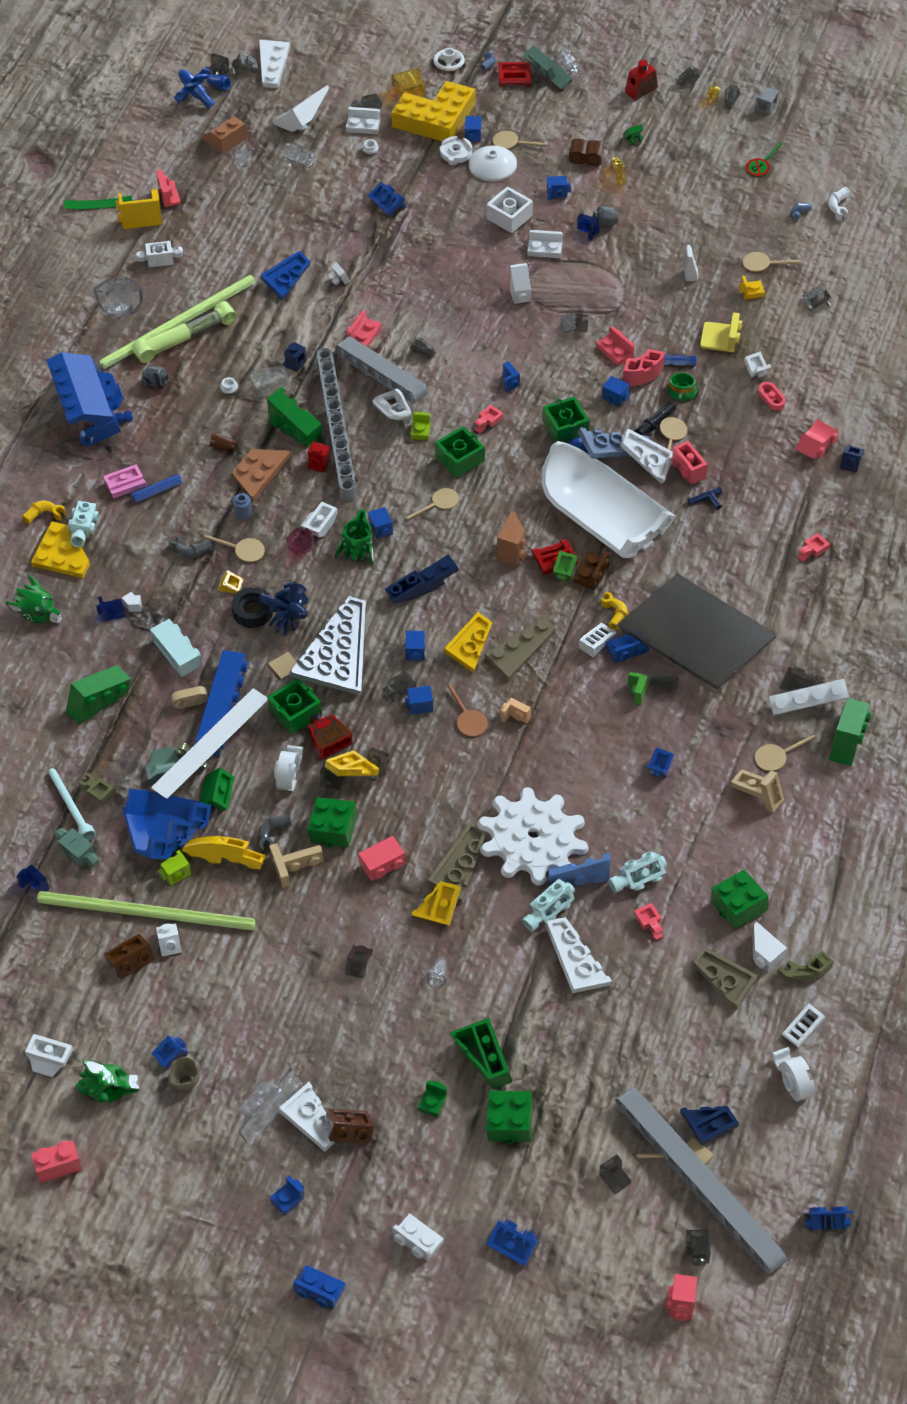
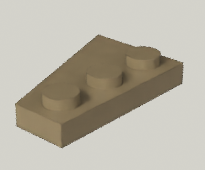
M704 946L693 961V966L736 1010L757 980L758 975Z

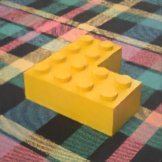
M446 81L434 101L404 92L398 101L399 104L397 103L391 112L392 127L439 141L456 136L466 116L469 115L475 105V89Z

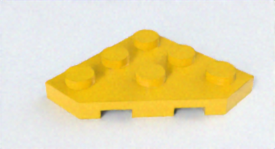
M51 521L31 561L32 567L78 578H84L90 563L82 547H74L70 543L71 530H68V525Z

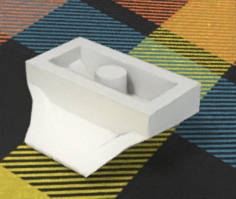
M321 502L316 510L307 516L301 527L317 537L325 536L335 521L338 513L337 508Z
M33 1034L25 1053L30 1059L33 1072L53 1077L60 1068L66 1065L73 1051V1046Z

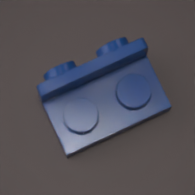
M382 181L368 194V197L389 217L400 206L404 209L407 207L403 203L405 199L399 193L395 194V190L389 184L386 186Z
M640 630L605 642V647L614 663L649 652L650 641L648 638L644 639Z
M506 1219L505 1222L498 1220L486 1245L526 1266L535 1247L540 1244V1241L536 1239L537 1235L526 1229L524 1232L517 1229L518 1225L511 1220Z
M306 1265L299 1279L294 1280L293 1287L298 1296L304 1299L311 1298L321 1307L334 1309L346 1287V1283Z

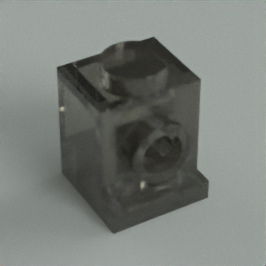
M708 1229L686 1230V1254L691 1256V1264L702 1266L709 1263L711 1252Z

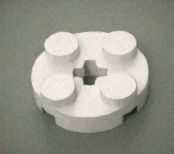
M456 136L443 140L442 146H440V155L449 165L465 162L472 155V144L466 138H463V140L458 139Z

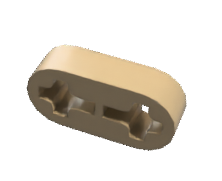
M202 686L176 691L171 695L172 705L177 709L199 705L208 700L206 688Z

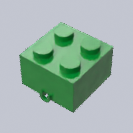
M575 396L564 400L557 399L555 403L543 406L542 421L555 443L557 441L565 443L572 439L580 438L578 434L580 428H586L589 431L590 420Z
M462 426L435 442V457L457 478L485 461V446L478 441L476 434H471Z
M296 678L267 697L269 711L291 735L311 723L310 718L314 714L319 713L322 716L321 701L313 694V689L310 686L307 687L300 679Z
M317 797L307 828L310 842L324 844L328 848L333 846L349 848L358 818L356 803L354 801Z
M745 869L711 888V903L718 909L720 917L722 919L725 918L734 929L768 911L769 896Z
M489 1091L486 1119L488 1141H505L509 1145L514 1142H531L534 1105L531 1091Z

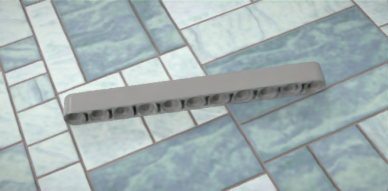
M320 348L317 351V365L339 493L342 500L352 501L356 497V484L333 354L329 348Z
M635 1087L629 1088L615 1099L620 1111L659 1154L665 1156L663 1159L765 1273L771 1274L787 1261V1257L782 1249Z

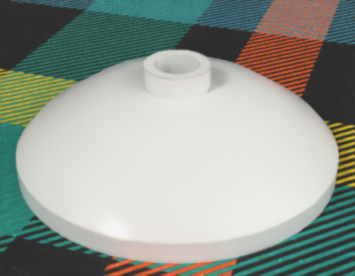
M491 145L474 151L468 160V167L476 178L483 181L496 182L509 178L515 172L517 160L515 155L508 149Z

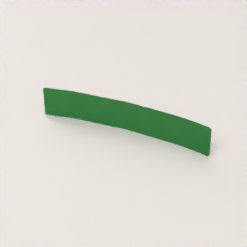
M132 195L122 197V201H132ZM119 198L80 201L64 200V208L101 209L116 207V200H119Z

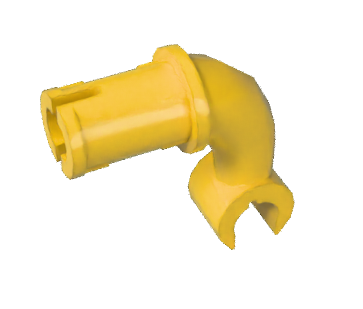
M45 500L32 503L27 512L22 515V520L30 525L44 511L52 512L56 520H62L59 513L66 515V511L62 505H55Z
M604 592V599L600 598L601 606L603 608L614 607L616 609L615 615L609 622V628L618 631L624 620H627L629 617L627 606L622 601L613 598L611 593Z

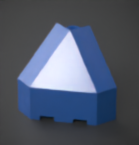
M132 788L128 789L125 807L121 806L134 852L149 858L165 860L172 855L174 850L182 847L192 839V835L199 829L202 830L208 825L211 805L200 801L172 795L165 798L158 792Z

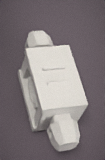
M164 241L145 244L146 251L136 253L137 261L143 262L148 260L149 267L174 265L173 257L183 256L182 247L171 248V242Z

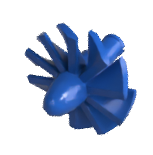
M206 67L194 76L190 72L180 69L178 75L185 87L177 92L173 98L179 104L192 94L195 99H199L209 110L215 102L206 93L202 83L211 75L212 71Z

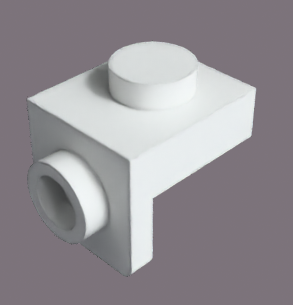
M761 351L743 359L751 378L756 376L761 378L767 375L771 368L770 364L766 365Z
M176 923L163 924L161 927L156 928L162 956L182 952Z

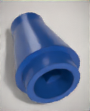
M211 74L207 78V83L224 91L230 88L231 79L227 75Z

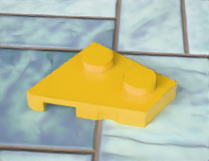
M354 750L327 759L324 766L337 776H377L379 773L377 766Z
M440 881L434 888V891L426 896L424 902L411 915L450 926L461 887Z

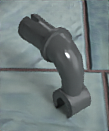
M175 535V542L169 538L170 549L177 551L185 558H199L200 555L213 550L212 544L208 539L197 545L192 544L190 547H185L182 545L180 536Z
M290 814L277 817L269 816L260 826V850L263 854L264 847L273 844L272 839L269 838L271 831L292 826Z

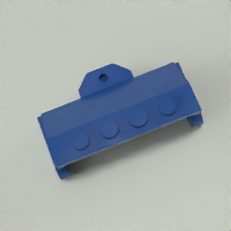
M61 352L46 359L68 423L73 425L81 420L95 423V425L81 431L79 434L82 445L91 446L121 432L114 410L120 407L124 397L119 384L116 383L111 373L99 372L98 366L91 355Z

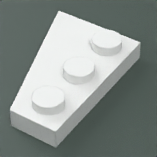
M627 428L624 431L620 446L662 484L666 479L673 452Z
M308 1082L279 1107V1113L325 1152L335 1142L328 1139L331 1127L326 1118V1112L321 1105L322 1102L319 1097L315 1095L312 1085Z

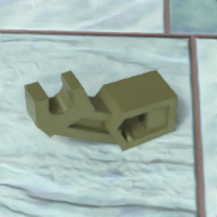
M821 951L808 960L807 965L800 966L789 960L786 967L790 970H784L780 967L777 973L784 980L791 982L793 980L813 978L819 980L832 969L833 960L824 951Z

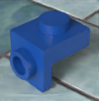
M656 747L650 764L646 766L650 770L649 774L659 778L661 775L667 777L675 754Z

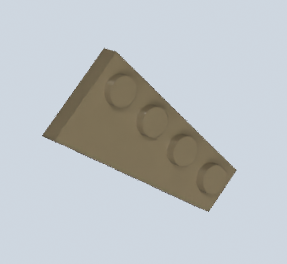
M543 617L485 653V658L509 682L513 675L522 669L523 664L528 659H531L535 652L542 648L556 633V628Z

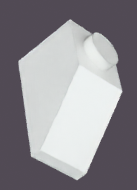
M527 263L510 265V292L514 304L531 301V285Z
M756 922L752 933L753 960L759 968L769 973L785 959L787 947Z

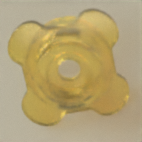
M713 82V85L708 88L707 95L710 96L709 101L719 97L720 87L716 86V82Z

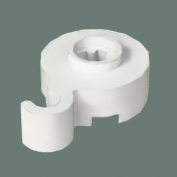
M287 745V751H281L274 769V779H276V788L278 790L294 791L297 780H295L297 770L299 771V764L302 761L303 747Z
M789 1047L773 1052L774 1064L782 1072L783 1083L792 1098L799 1102L815 1095L814 1080L809 1079L806 1071L809 1070V1066L801 1056L791 1058Z

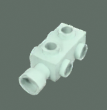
M78 501L76 508L72 509L71 518L73 520H69L68 530H71L70 543L74 547H82L85 544L86 538H89L90 533L94 534L95 523L93 522L98 521L99 512L96 511L95 503Z
M647 852L638 860L626 862L625 866L619 868L621 875L609 878L608 884L613 893L622 891L623 887L633 889L634 891L643 889L645 887L644 883L648 881L657 882L662 879L661 875L666 873L665 867H667V862L663 856L654 852Z
M560 879L555 881L530 904L533 913L531 915L528 914L522 919L524 926L533 932L539 927L541 921L546 924V921L556 919V915L560 911L568 909L571 905L570 902L575 899L573 895L575 888L569 882L565 883Z

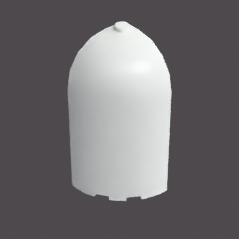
M560 441L551 446L542 468L541 483L546 497L557 509L621 557L630 558L636 556L637 551L648 549L654 544L653 539L658 534L663 535L676 518L674 514L597 458L591 459L590 455L585 451Z

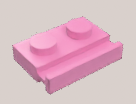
M137 464L103 476L113 499L147 487Z

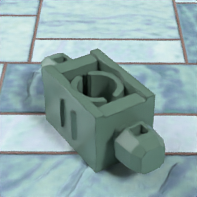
M59 828L55 832L61 851L80 867H83L85 864L90 867H96L99 864L93 844L76 830L71 828L69 831Z

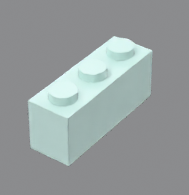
M168 619L150 629L152 641L181 677L201 667L200 652L197 648L194 649L191 646L187 636L181 634L177 624H173Z

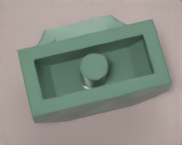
M173 747L151 751L149 762L145 765L149 785L155 784L182 758L174 754L175 750Z

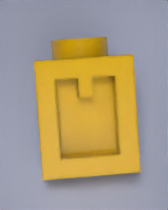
M742 276L741 283H739V292L743 294L744 300L764 297L765 292L761 280L747 282L746 276Z

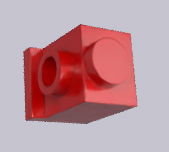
M313 442L308 450L307 468L324 473L331 461L330 446Z

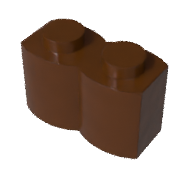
M573 139L569 151V162L575 164L586 163L592 166L601 165L604 143L598 140Z

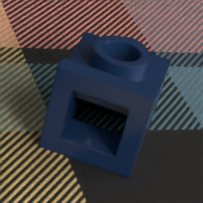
M296 342L288 345L284 352L285 361L283 366L298 372L307 362L306 347Z

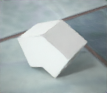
M130 592L122 597L123 605L129 612H141V595H134Z

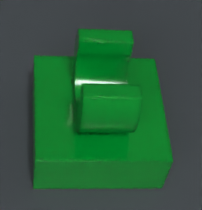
M642 124L628 128L623 133L624 139H629L631 145L635 143L634 138H637L639 143L643 140L641 135L644 130Z

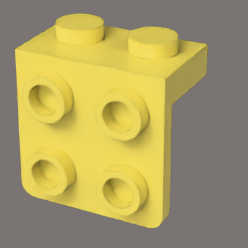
M733 313L731 325L705 322L700 347L702 349L734 353L736 343L739 344L740 333L737 332L741 331L742 321L739 320L740 313Z

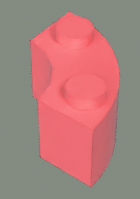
M648 349L641 357L627 358L623 370V381L630 384L629 386L634 387L654 380L663 370L665 352Z
M816 419L813 426L806 433H803L795 449L813 459L821 458L832 443H836L839 437V430Z

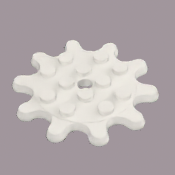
M526 787L520 792V801L510 802L503 796H497L492 804L497 810L498 816H484L477 822L478 828L488 832L492 837L491 841L481 846V854L485 857L500 856L504 860L501 874L506 878H511L516 872L524 870L530 874L533 884L543 885L546 881L545 874L549 869L571 864L568 860L570 855H585L589 850L585 841L579 840L574 836L576 830L584 827V818L581 815L567 816L563 814L561 809L564 806V799L561 795H554L549 801L543 802L535 798L534 791L531 788ZM536 831L538 837L532 838L528 833Z

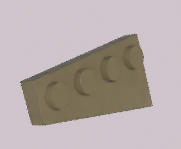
M470 822L429 877L427 884L435 888L442 881L460 886L461 890L457 901L462 903L487 832L480 830L477 825Z

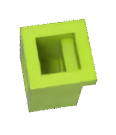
M180 850L176 851V856L170 857L161 863V869L158 870L162 880H167L170 886L191 875L190 864Z

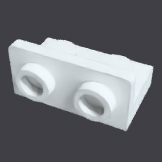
M348 107L346 132L378 134L380 126L379 109Z
M530 230L528 256L561 258L563 233Z
M410 1213L399 1226L395 1225L393 1227L394 1240L401 1246L406 1245L411 1249L414 1256L419 1259L423 1258L427 1262L444 1243V1238Z

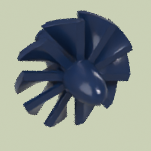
M294 581L292 583H284V589L277 592L274 597L262 593L258 600L259 604L270 607L269 613H276L269 626L271 627L277 621L275 633H278L283 626L284 636H287L290 621L292 629L295 631L297 629V619H305L308 616L307 610L303 607L308 603V598L305 595L307 589Z

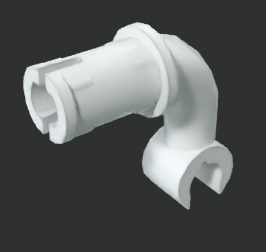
M847 187L837 192H832L828 199V206L835 213V218L838 221H842L843 216L847 217L848 210L845 207L838 206L841 200L850 196V191Z

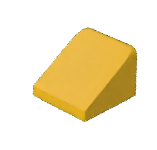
M227 570L222 576L217 590L237 594L240 591L243 578Z

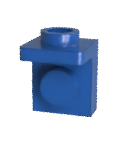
M509 361L503 363L504 391L508 392L520 386V373Z
M168 1035L151 1054L164 1068L168 1069L171 1063L181 1054L187 1055L189 1051L186 1049L185 1046L187 1044L183 1039L178 1036L175 1038Z
M290 1176L285 1178L286 1184L270 1197V1201L284 1215L304 1199L303 1185L299 1180H293Z

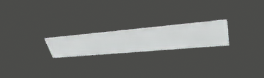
M253 688L151 788L165 798L172 795L267 701V697Z

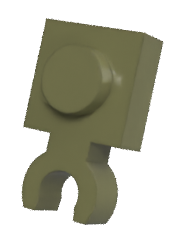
M90 773L85 774L86 779L89 780L88 782L79 780L80 787L85 789L87 795L100 804H103L115 792L112 785L100 777L95 781Z

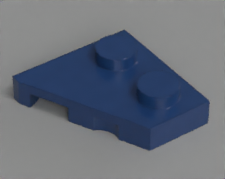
M717 1106L715 1108L700 1107V1109L687 1110V1107L680 1109V1114L701 1145L739 1126V1122L728 1106Z

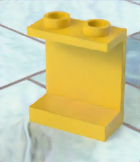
M158 189L151 190L152 199L123 202L122 194L118 193L119 200H116L117 211L120 210L118 221L122 223L123 229L162 225Z

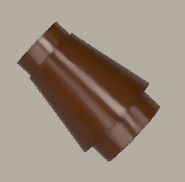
M218 432L217 434L212 433L209 447H213L215 450L234 451L237 441Z

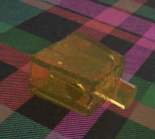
M419 67L391 75L392 89L400 98L404 92L419 97L425 96V83Z

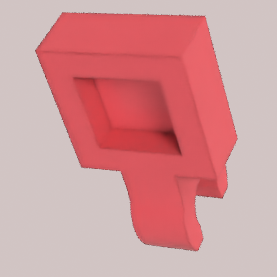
M489 405L479 413L478 419L474 422L477 425L474 431L480 434L487 425L493 427L503 419L504 413Z
M817 533L804 541V547L799 549L801 554L797 558L804 562L811 554L817 557L829 549L830 543Z
M652 903L634 910V916L643 930L649 928L655 941L663 938L661 934L663 929L659 924L662 917Z

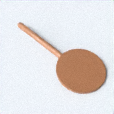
M448 684L449 690L463 711L457 719L459 731L468 737L482 735L488 726L486 716L477 710L466 711L451 684Z

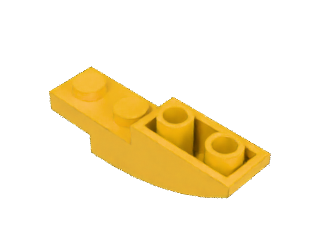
M221 836L191 839L182 850L189 856L201 857L210 863L220 864L223 858H226L232 863H241L250 869L259 870L266 858L264 854L249 850L248 841Z

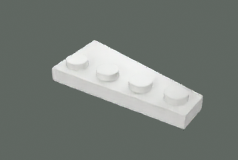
M566 917L546 921V929L572 993L611 986L612 980L604 974L599 962H596L590 955L591 951L588 947L584 946L579 940L580 936Z

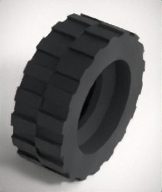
M249 587L238 591L234 595L231 607L233 618L238 624L243 627L258 628L270 621V618L273 616V612L269 613L270 607L261 605V610L256 613H246L243 610V606L246 603L258 602L259 596L262 593L270 595L266 590L258 587Z

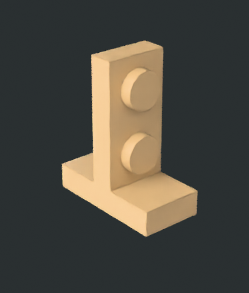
M741 769L731 781L732 788L764 799L766 809L769 812L774 813L784 801L778 773L772 770L764 778Z
M277 843L269 845L271 858L282 888L290 886L288 872H295L301 868L315 866L324 862L323 851L320 845L283 856Z

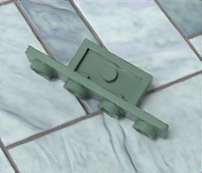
M533 45L523 54V57L534 69L539 70L543 77H547L559 89H564L573 80L571 76L536 46Z

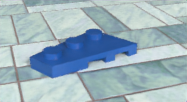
M299 250L261 274V280L283 300L310 266V260Z

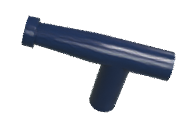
M717 487L693 498H688L687 502L689 505H693V503L709 499L714 508L719 510L722 508V505L716 498V495L722 494V489Z

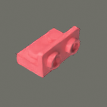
M157 170V182L164 206L180 204L174 180L169 181L168 176H164L163 170Z
M362 310L360 315L356 316L353 325L347 329L346 336H350L366 347H369L382 329V323L367 318L366 311Z
M613 326L609 328L607 336L596 342V347L617 366L626 362L627 358L634 357V343Z

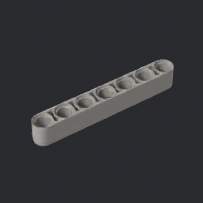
M349 336L335 346L337 354L342 359L393 392L394 389L400 390L407 401L415 404L428 394V388L423 382Z

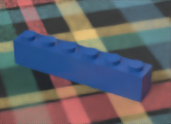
M222 651L195 743L207 734L235 706V703L239 702V689L244 685L243 675L244 672L247 673L249 666L245 653ZM226 742L223 745H221L212 755L220 756L221 750L225 749Z

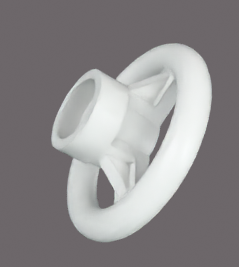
M446 48L436 53L433 61L440 70L455 71L463 66L465 58L461 52L452 48ZM438 59L444 60L446 66L441 65ZM460 59L457 65L451 66L455 60Z

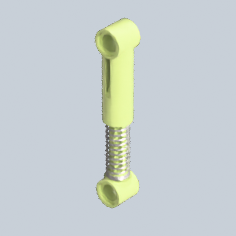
M220 302L215 306L212 313L189 322V324L182 323L150 339L135 341L132 345V351L142 363H148L155 355L191 339L194 333L197 334V332H202V330L219 323L224 325L232 324L237 318V313L228 302Z

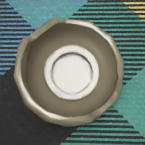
M181 1057L171 1063L172 1067L171 1072L168 1073V1080L172 1088L180 1091L190 1090L198 1083L200 1071L194 1059Z

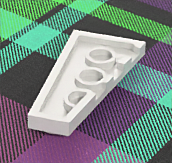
M259 40L263 87L278 89L290 50V42Z

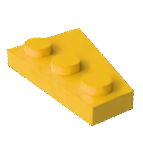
M477 612L448 643L443 652L474 673L493 622Z

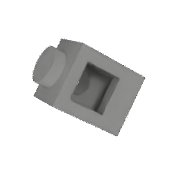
M767 87L764 92H761L760 96H757L755 110L770 115L778 103L779 91Z

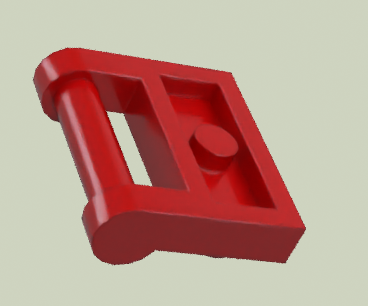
M498 62L499 87H504V85L531 86L529 62Z
M567 539L540 549H531L532 556L543 575L553 573L559 553L558 550L574 554Z

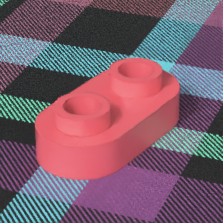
M763 382L759 385L758 395L770 409L779 411L785 407L786 398L773 383Z

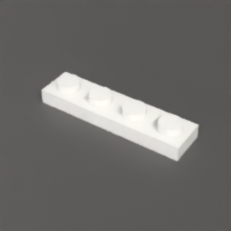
M840 679L769 696L773 716L847 699L849 695L845 679Z

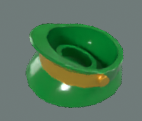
M675 373L670 377L667 392L678 401H689L697 394V381L688 373Z

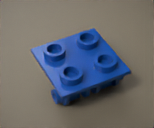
M848 1206L831 1207V1211H826V1207L809 1208V1212L804 1213V1215H809V1219H805V1227L810 1228V1230H820L823 1225V1230H826V1216H829V1228L833 1230L834 1216V1229H846V1227H850V1218H846V1214L854 1213V1211H848Z

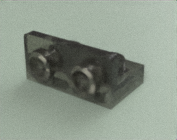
M795 666L794 669L788 667L779 688L790 692L823 684L824 681L818 675L812 674L810 676L805 674V670Z

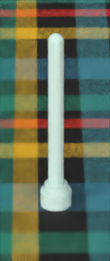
M50 769L48 773L79 826L78 833L88 841L92 840L96 835L95 830L91 825L85 823L56 770Z

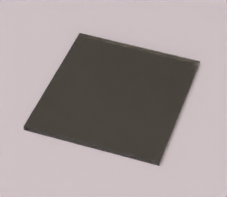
M678 573L618 622L616 626L715 689L720 688L777 636L773 631Z

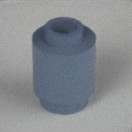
M243 493L236 495L233 498L234 514L238 519L246 520L252 514L251 498Z

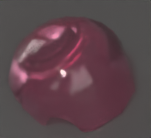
M307 527L305 529L296 528L286 539L287 548L295 555L309 553L314 546L313 533Z

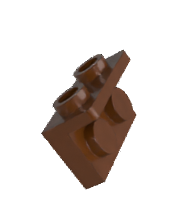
M605 551L603 556L587 552L574 577V583L595 589L597 583L600 584L602 581L604 570H607L610 565V560L608 559L609 552Z
M140 934L104 953L106 961L115 969L119 979L128 976L155 960L149 943Z
M327 1109L326 1118L331 1127L328 1136L329 1141L365 1144L370 1142L374 1124L368 1111Z

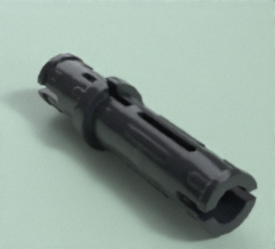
M671 401L667 402L653 416L646 418L643 424L635 429L634 432L645 436L647 433L654 431L663 419L676 411L675 404L671 403Z

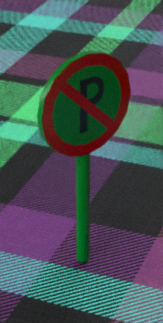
M780 142L765 159L755 158L748 161L746 164L747 173L754 177L765 176L770 171V165L767 160L783 143Z

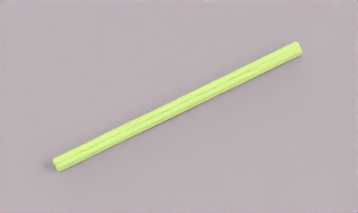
M251 275L246 276L99 361L100 366L106 369L133 354L132 345L135 341L150 339L182 323H187L215 307L218 303L250 287L255 283L254 277Z
M40 891L37 897L38 903L244 930H254L256 923L254 918Z

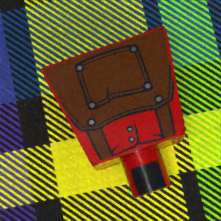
M640 60L638 66L628 73L625 93L635 101L658 88L656 70L646 60Z
M316 713L310 718L312 722L309 726L310 738L321 760L353 744L352 732L334 715L322 718L319 713Z

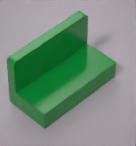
M221 768L205 775L199 801L212 805L222 812L227 810L234 776Z

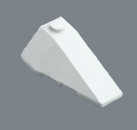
M327 85L276 118L272 121L273 124L291 132L297 129L302 131L308 127L307 123L314 117L329 86Z

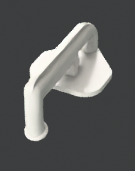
M394 389V392L389 391L373 399V405L386 417L394 420H403L406 424H410L412 412L400 390ZM395 398V404L391 405L387 402L388 400Z

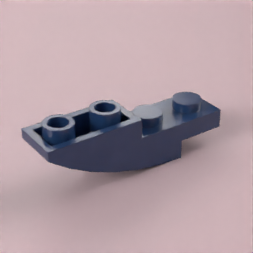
M448 554L419 573L414 570L384 590L394 604L409 601L445 584L444 580L459 571V569Z

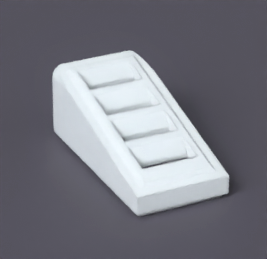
M687 245L684 262L685 280L698 281V269L690 245Z
M600 623L579 640L578 648L594 657L605 646V642L610 641L616 635V631Z
M808 1003L782 1033V1036L799 1048L825 1021V1016ZM809 1014L811 1017L815 1019V1021L812 1022L806 1016ZM804 1020L810 1027L807 1028L801 1021ZM798 1025L805 1031V1033L802 1034L795 1027ZM793 1031L801 1038L797 1040L789 1033Z

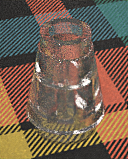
M443 957L436 958L426 976L429 986L441 988L446 983L447 959Z

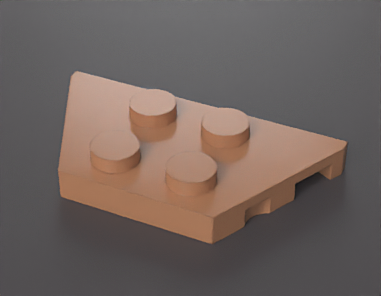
M251 449L233 470L232 477L240 484L241 489L247 492L251 501H254L290 458V451Z

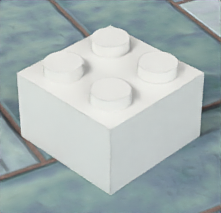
M508 186L486 204V219L510 233L516 231L533 216V201Z

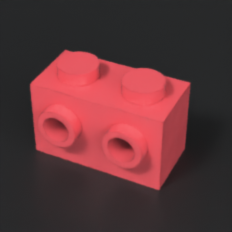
M686 441L674 446L671 462L681 472L682 477L690 485L706 479L707 463L692 444Z
M394 836L358 853L359 865L370 881L382 878L386 873L397 870L406 864L405 852Z
M73 1140L62 1141L56 1146L40 1148L36 1152L31 1153L40 1183L82 1170Z
M675 1274L673 1286L668 1287L666 1308L670 1309L669 1317L677 1321L692 1320L697 1277Z

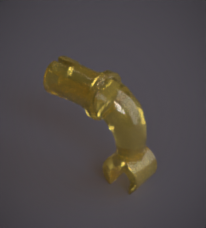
M620 156L611 157V168H614L613 171L616 174V186L626 185V167Z

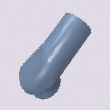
M490 50L484 53L485 62L480 65L481 70L484 72L495 64V56Z
M797 203L790 210V217L793 220H798L802 211H811V203Z

